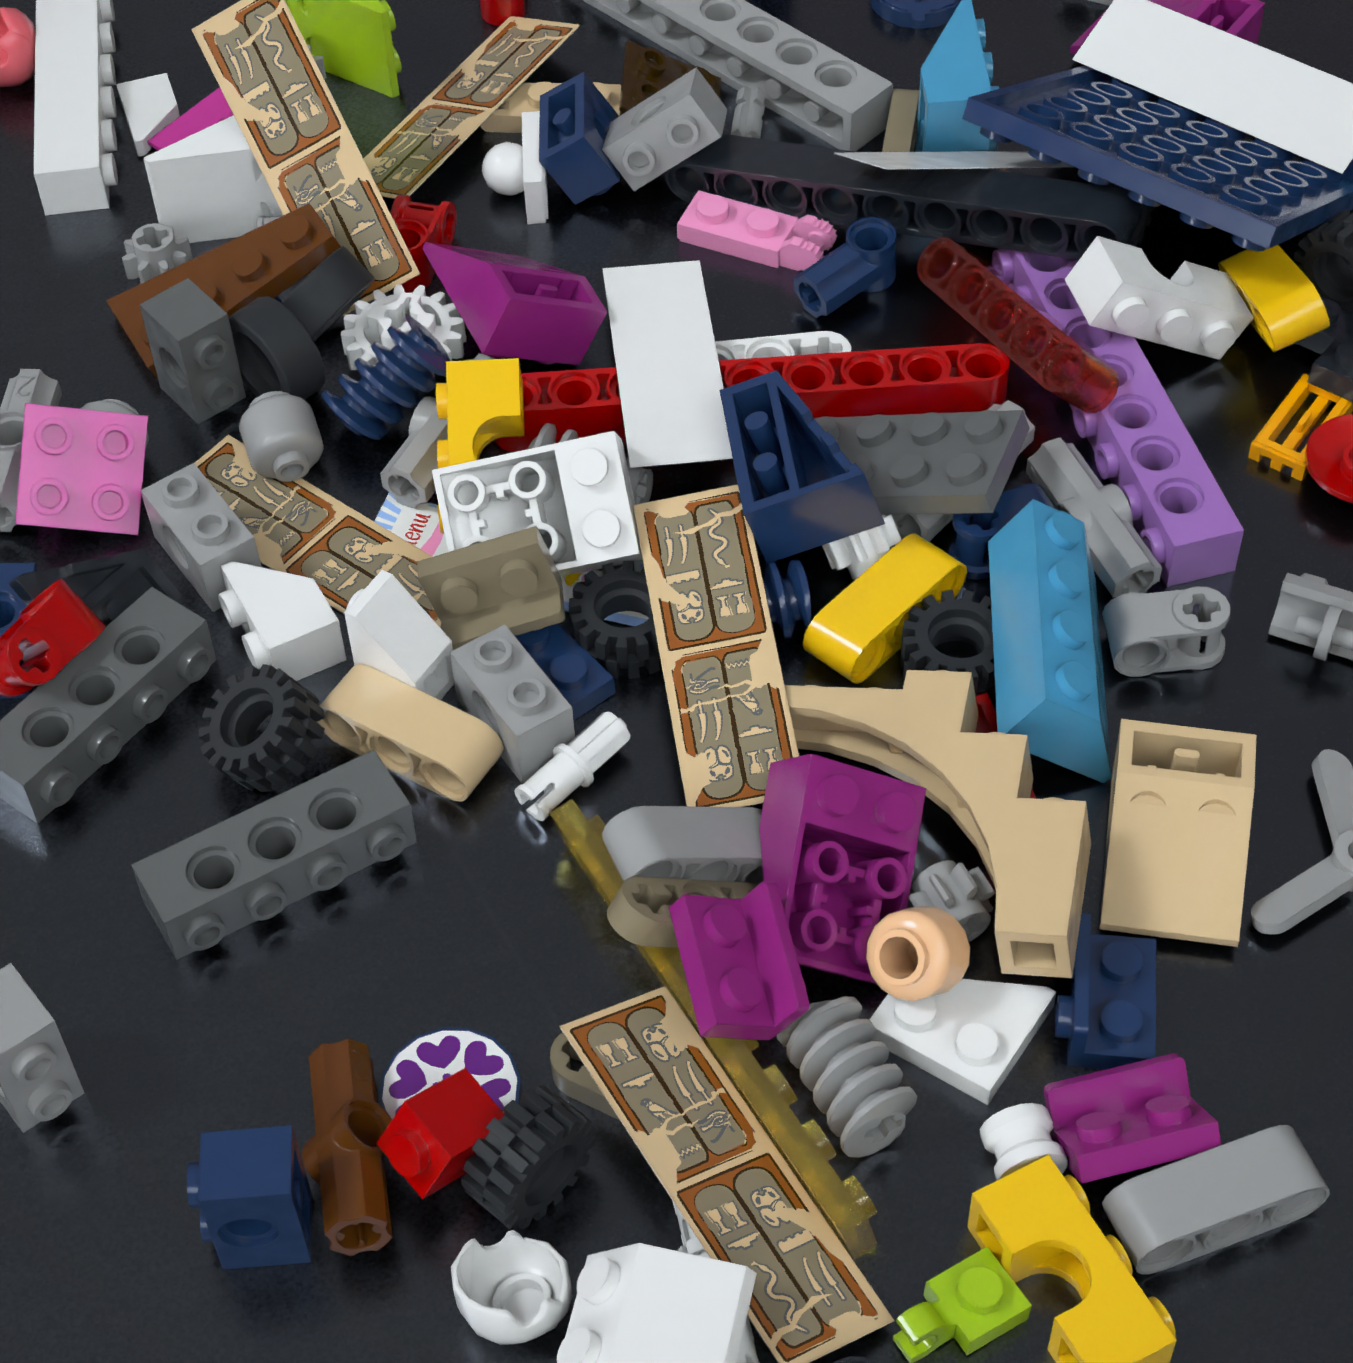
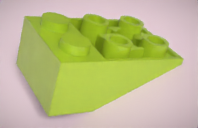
M285 0L306 44L311 45L313 56H323L325 72L392 98L400 95L397 73L401 72L402 67L399 55L393 46L391 31L396 29V22L393 12L385 0Z

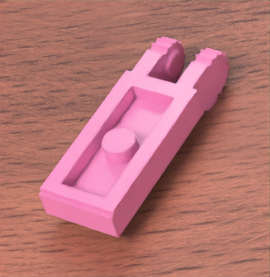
M699 190L677 223V238L681 242L775 268L782 266L796 271H804L825 257L823 256L824 250L828 251L830 247L832 248L837 237L835 233L837 230L833 228V225L829 224V221L818 220L815 216L805 215L798 219V217Z

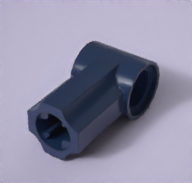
M875 217L862 218L855 221L847 230L846 243L793 278L794 292L807 312L816 319L821 315L827 316L862 291L869 293L879 292L888 288L894 282L896 277L897 235L891 223L882 218Z

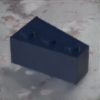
M777 370L719 390L743 514L766 562H774L885 524L863 471L856 463L852 464L844 455L829 431L825 432L816 422L811 410Z

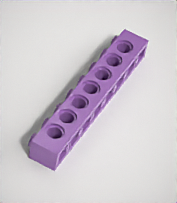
M1000 248L994 250L992 253V267L996 280L1000 284H1006L1011 294L1012 306L1017 319L1020 321L1025 320L1031 331L1032 344L1037 357L1040 359L1045 358L1052 371L1053 385L1057 395L1060 398L1066 397L1073 410L1074 424L1081 438L1087 437L1095 452V462L1100 476L1103 479H1109L1111 484L1117 485L1127 498L1132 512L1133 525L1143 542L1161 565L1160 576L1166 587L1235 571L1244 533L1243 527L1135 337L1089 326L1065 281V278L1079 260Z

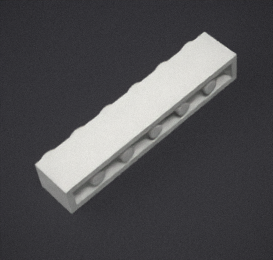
M36 0L34 177L45 216L110 208L109 186L118 185L115 158L113 153H109L117 151V138L113 120L108 119L117 117L116 102L111 86L116 85L115 67L111 55L116 52L111 22H115L113 0Z

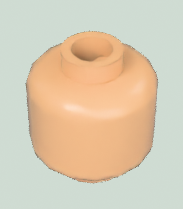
M918 906L890 913L874 926L867 941L866 960L870 974L881 990L896 999L914 1002L949 992L962 980L969 966L970 945L966 931L954 916L937 907Z

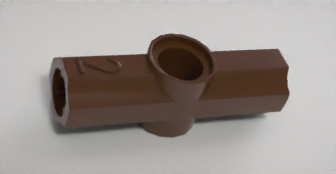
M349 1038L332 1044L322 1043L309 1056L316 1133L303 1146L302 1159L304 1167L321 1188L324 1233L329 1238L330 1250L349 1256L364 1251H378L392 1238L384 1166V1156L386 1155L376 1143L392 1121V1118L377 1103L373 1060L369 1058L368 1045Z

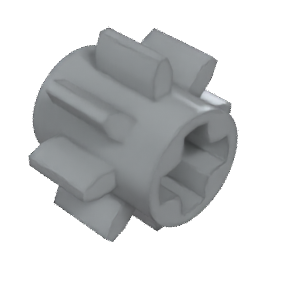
M152 223L144 225L133 233L132 239L124 241L127 254L122 257L127 279L140 278L141 283L193 259L188 237L175 239L173 227L164 224Z
M946 860L926 868L915 879L912 886L914 893L909 897L914 907H937L951 914L966 931L969 942L982 934L990 924L991 916L989 912L994 908L988 899L996 892L979 867L967 871L963 863L956 864L954 861Z

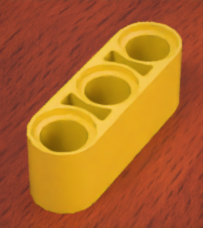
M1279 245L1264 251L1246 249L1218 263L1219 271L1228 274L1254 317L1250 324L1273 352L1330 327L1327 311L1315 286Z
M912 533L907 535L819 611L805 632L803 639L804 650L854 684L863 682L901 649L904 621L908 620L909 611L913 606L916 605L922 609V600L930 595H933L935 600L940 603L942 591L953 590L955 599L965 582L967 566L918 534Z

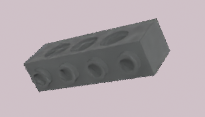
M151 587L114 619L96 640L73 658L53 679L38 686L0 720V799L37 824L56 807L65 804L86 779L103 764L111 762L118 755L122 746L146 724L158 719L171 701L191 683L200 680L207 673L210 666L217 660L207 620L157 589Z
M372 750L133 863L131 866L143 902L175 959L178 960L194 951L213 947L223 937L253 922L270 919L280 913L286 906L317 891L331 889L340 884L346 877L378 861L393 859L405 848L417 843L409 801L376 751Z

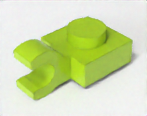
M985 1247L926 1281L923 1296L927 1302L919 1303L897 1317L896 1322L902 1330L893 1336V1341L909 1363H914L924 1358L952 1338H955L966 1355H969L1028 1320L1032 1305L990 1249Z

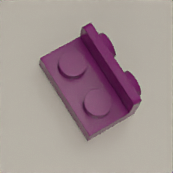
M761 882L742 899L684 894L669 907L700 1037L771 1040L809 1010L810 1004L806 985L801 974L789 930L788 919L784 912L776 883Z
M1176 1053L1049 1083L1044 1087L1046 1108L1053 1121V1129L1050 1132L1051 1139L1063 1147L1068 1160L1067 1168L1081 1183L1190 1157L1221 1146L1218 1121L1190 1097L1186 1063Z

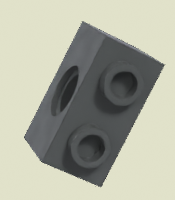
M187 278L139 305L160 388L198 425L246 398L228 314L195 283Z

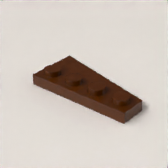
M309 203L106 301L147 368L158 379L139 306L141 303L189 278L218 304L229 317L258 297L269 296L274 299L313 271L341 246Z

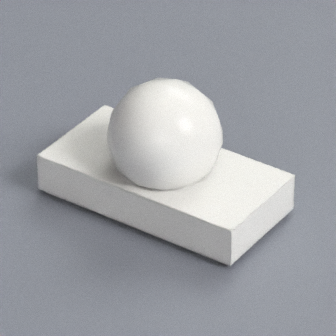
M540 111L522 112V146L511 142L495 145L486 153L482 165V173L488 187L497 193L511 196L524 191L527 224L546 223V219H549L547 171L539 162Z

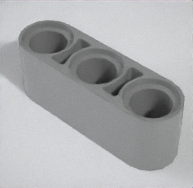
M632 807L613 817L606 824L602 832L603 842L623 882L627 878L634 876L748 882L758 885L764 882L759 833L762 810L758 808Z
M1278 1125L1131 1178L1114 1188L1105 1197L1102 1206L1136 1272L1140 1274H1153L1303 1218L1318 1209L1330 1195V1189L1294 1129L1289 1125Z

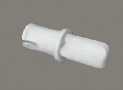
M610 711L603 712L567 745L563 743L557 744L553 749L554 757L524 784H520L515 789V796L519 803L523 805L529 799L533 800L544 790V794L526 809L535 819L544 821L549 813L580 785L583 787L591 785L594 781L593 773L629 741L630 734L625 722Z

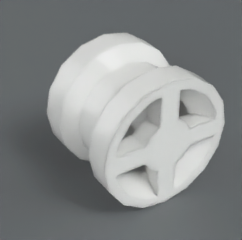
M1025 1103L1005 1108L993 1114L981 1126L980 1137L984 1148L990 1153L995 1154L997 1163L994 1166L996 1180L1048 1154L1062 1174L1067 1168L1068 1160L1063 1147L1051 1139L1050 1132L1053 1129V1121L1048 1109L1042 1104Z

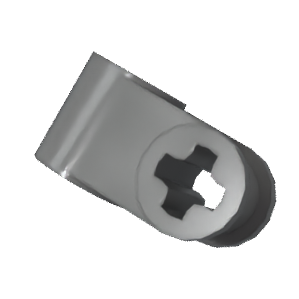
M1195 586L1185 590L1155 593L1132 592L1112 599L1104 607L1102 615L1115 669L1120 674L1129 677H1141L1158 672L1187 669L1204 670L1215 666L1224 656L1225 638L1221 630L1226 627L1230 619V604L1227 598L1218 590ZM1195 604H1199L1197 616L1192 614ZM1201 640L1206 642L1205 650L1202 653L1199 652Z

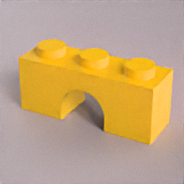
M519 358L446 361L447 383H436L438 419H447L448 439L437 441L438 469L478 460L485 446L495 439L524 436L523 379ZM438 504V516H439L440 533H444L443 524H442V519H441V514H440V509H439V504Z
M1049 1154L972 1193L967 1228L981 1249L985 1247L990 1249L1015 1283L1034 1274H1052L1068 1281L1077 1290L1082 1299V1302L1075 1307L1054 1317L1047 1350L1056 1363H1170L1177 1341L1175 1338V1326L1170 1314L1156 1297L1151 1296L1147 1298L1132 1276V1265L1122 1244L1113 1235L1104 1236L1090 1215V1204L1079 1182L1071 1175L1063 1176Z

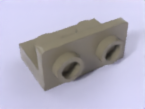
M537 526L417 561L418 580L441 621V629L452 640L453 650L504 624L516 636L561 623L565 619L562 578Z

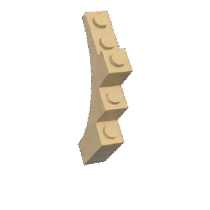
M907 670L903 689L784 685L798 749L829 752L866 763L904 782L926 788L925 795L946 811L975 845L996 890L995 937L1001 973L1072 978L1091 849L1086 801L1064 800L1056 797L1044 799L1030 798L1033 772L1028 736L1001 732L975 733L978 709L972 672Z

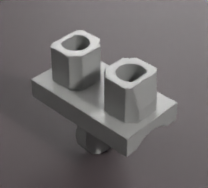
M1287 573L1282 584L1278 604L1268 634L1315 648L1313 658L1326 661L1329 653L1353 660V592L1330 586L1325 578L1304 573L1301 576Z

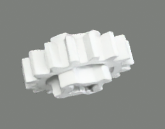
M396 285L394 294L386 296L380 290L373 291L374 302L369 304L358 300L355 302L357 315L349 314L343 318L345 330L341 331L344 355H347L348 365L351 370H358L354 363L357 358H361L372 365L378 362L371 348L374 342H378L390 350L395 346L387 331L390 326L393 325L405 333L411 330L405 314L421 323L441 343L451 361L452 358L459 359L464 356L463 343L466 342L465 326L454 303L446 305L445 293L441 291L433 294L431 297H427L425 286L419 285L413 293H406L402 285Z

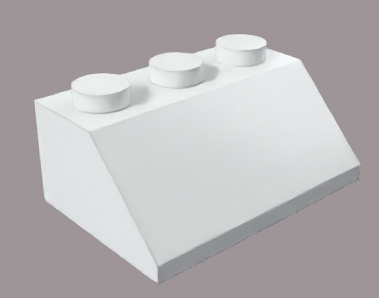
M643 1243L587 1255L585 1266L577 1280V1295L565 1338L558 1350L557 1363H736L757 1273L744 1265Z

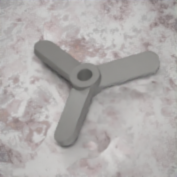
M1327 749L1321 751L1312 762V772L1333 844L1332 854L1263 897L1252 906V924L1261 933H1283L1346 892H1353V767L1343 754L1335 750Z

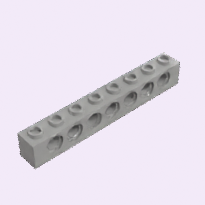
M582 0L694 66L704 68L709 73L720 77L722 82L738 91L744 86L750 89L761 88L765 93V107L837 149L856 152L887 127L893 94L892 82L745 0Z

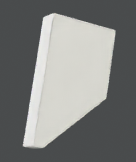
M167 73L116 84L138 157L145 156L151 150V146L147 143L150 138L180 117Z

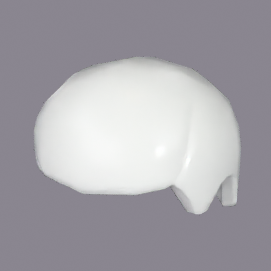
M514 1230L508 1231L500 1242L491 1246H483L475 1238L470 1239L464 1244L451 1265L453 1291L460 1313L478 1336L499 1345L524 1343L556 1328L566 1315L573 1297L567 1261L549 1242L527 1237L523 1238Z

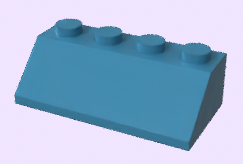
M1032 499L988 541L997 732L1027 735L1030 754L1105 783L1112 777L1096 578L1085 524L1067 512L1059 511Z

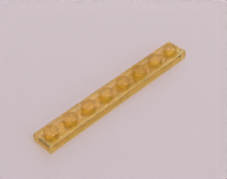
M573 799L550 812V815L566 847L609 907L622 886L623 880L602 839V832L606 825L598 814L587 820ZM634 944L663 987H667L700 1036L679 948L646 947ZM701 1037L851 1258L855 1260L878 1243L868 1220L877 1213L874 1204L853 1175L844 1181L840 1180L828 1163L837 1154L822 1129L813 1118L803 1125L800 1123L789 1107L797 1101V1097L783 1074L775 1064L763 1070L751 1052L759 1047L757 1040Z

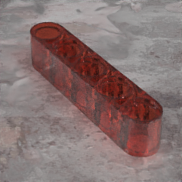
M947 237L934 240L923 250L917 266L920 280L1042 387L1087 414L1097 413L1105 409L1112 402L1119 385L1116 370L991 265Z

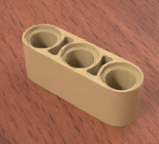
M355 664L319 705L324 709L325 719L317 723L325 728L324 733L331 740L359 755L375 750L387 769L453 801H464L467 799L504 751L502 740L498 734L482 720L365 664Z

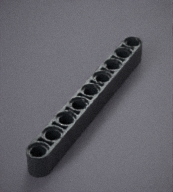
M722 134L721 138L666 172V182L669 189L677 197L690 203L699 190L798 217V219L805 215L817 217L818 220L829 221L831 224L851 226L855 221L862 218H882L890 222L898 234L1079 260L1097 236L1128 244L1142 216L1141 204L1129 198V191L1114 186L981 168L886 170L834 154L854 151Z

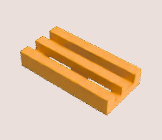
M1305 373L1253 440L1248 458L1257 462L1263 456L1270 458V468L1279 472L1285 465L1293 468L1291 477L1300 481L1309 472L1305 461L1307 444L1301 453L1296 452V450L1330 403L1333 401L1337 404L1323 423L1335 417L1348 415L1353 412L1352 401L1307 383L1309 375ZM1311 392L1317 394L1318 397L1298 421V424L1284 443L1280 445L1274 442Z

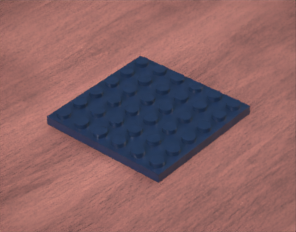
M1086 65L971 96L968 98L962 118L980 126V134L988 139L1003 143H1010L1012 140L1029 147L1028 154L1037 160L1052 164H1058L1061 161L1079 168L1078 175L1084 180L1100 185H1109L1111 183L1128 189L1129 198L1138 203L1153 207H1159L1163 204L1180 211L1179 218L1185 223L1204 229H1211L1215 226L1233 234L1231 240L1235 244L1253 251L1270 249L1327 222L1341 210L1349 209L1350 211L1353 209V159L1343 174Z

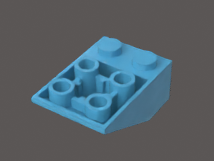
M961 0L921 67L915 152L997 151V141L981 135L980 126L962 119L969 97L999 89V86H990L993 82L991 52H983L986 44L985 22L983 18H975L972 0Z

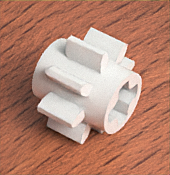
M882 515L885 522L884 525L822 545L831 568L840 570L847 567L851 578L857 579L890 550L889 547L896 545L902 540L892 515Z

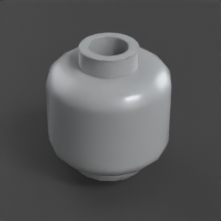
M271 391L255 398L241 417L239 430L250 465L261 476L277 478L284 482L295 481L305 476L309 469L319 461L324 450L322 437L310 404L301 397L293 396L283 391Z

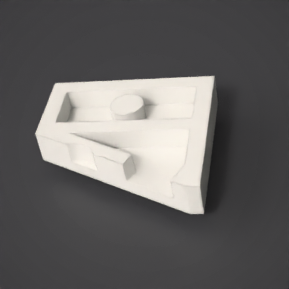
M962 979L949 992L914 1002L896 999L887 994L870 1018V1021L876 1028L875 1036L871 1041H882L890 1052L988 1105L1054 1007L1056 991L1044 986Z

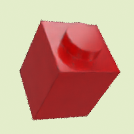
M464 1068L405 1100L376 1144L389 1158L393 1168L404 1176L418 1195L424 1199L466 1174L463 1168L467 1159L476 1156L472 1148L477 1139H485L490 1132L486 1128L494 1117L499 1121L505 1114L470 1072Z

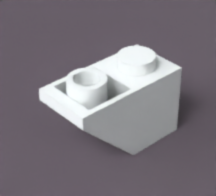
M234 561L221 565L227 591L219 593L218 598L230 626L235 628L242 625L246 634L242 635V641L253 666L261 669L262 664L272 665L274 668L281 669L298 681L346 661L339 620L313 578Z
M381 570L365 589L358 590L352 596L344 612L354 665L365 664L441 700L454 685L450 652L453 651L452 640L393 574Z

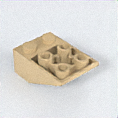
M1121 719L1112 767L1099 929L1238 947L1255 788L1257 735Z

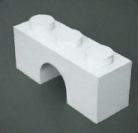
M1100 236L1094 239L1065 278L1089 326L1218 360L1223 357L1254 318L1227 273L1184 261L1169 280L1151 265L1141 248Z

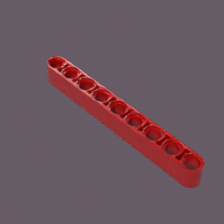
M984 343L718 360L723 388L777 370L811 410L814 418L825 416H872L877 414L906 415L930 412H980L988 410L993 404L1001 405L1006 401L1010 362L1006 352L1001 348ZM616 367L521 373L523 379L524 436L495 439V442L507 451L518 452L527 450L545 423L555 424L557 429L556 443L560 442L563 434L568 429L577 431L578 438L615 431L622 439L623 446L627 445Z

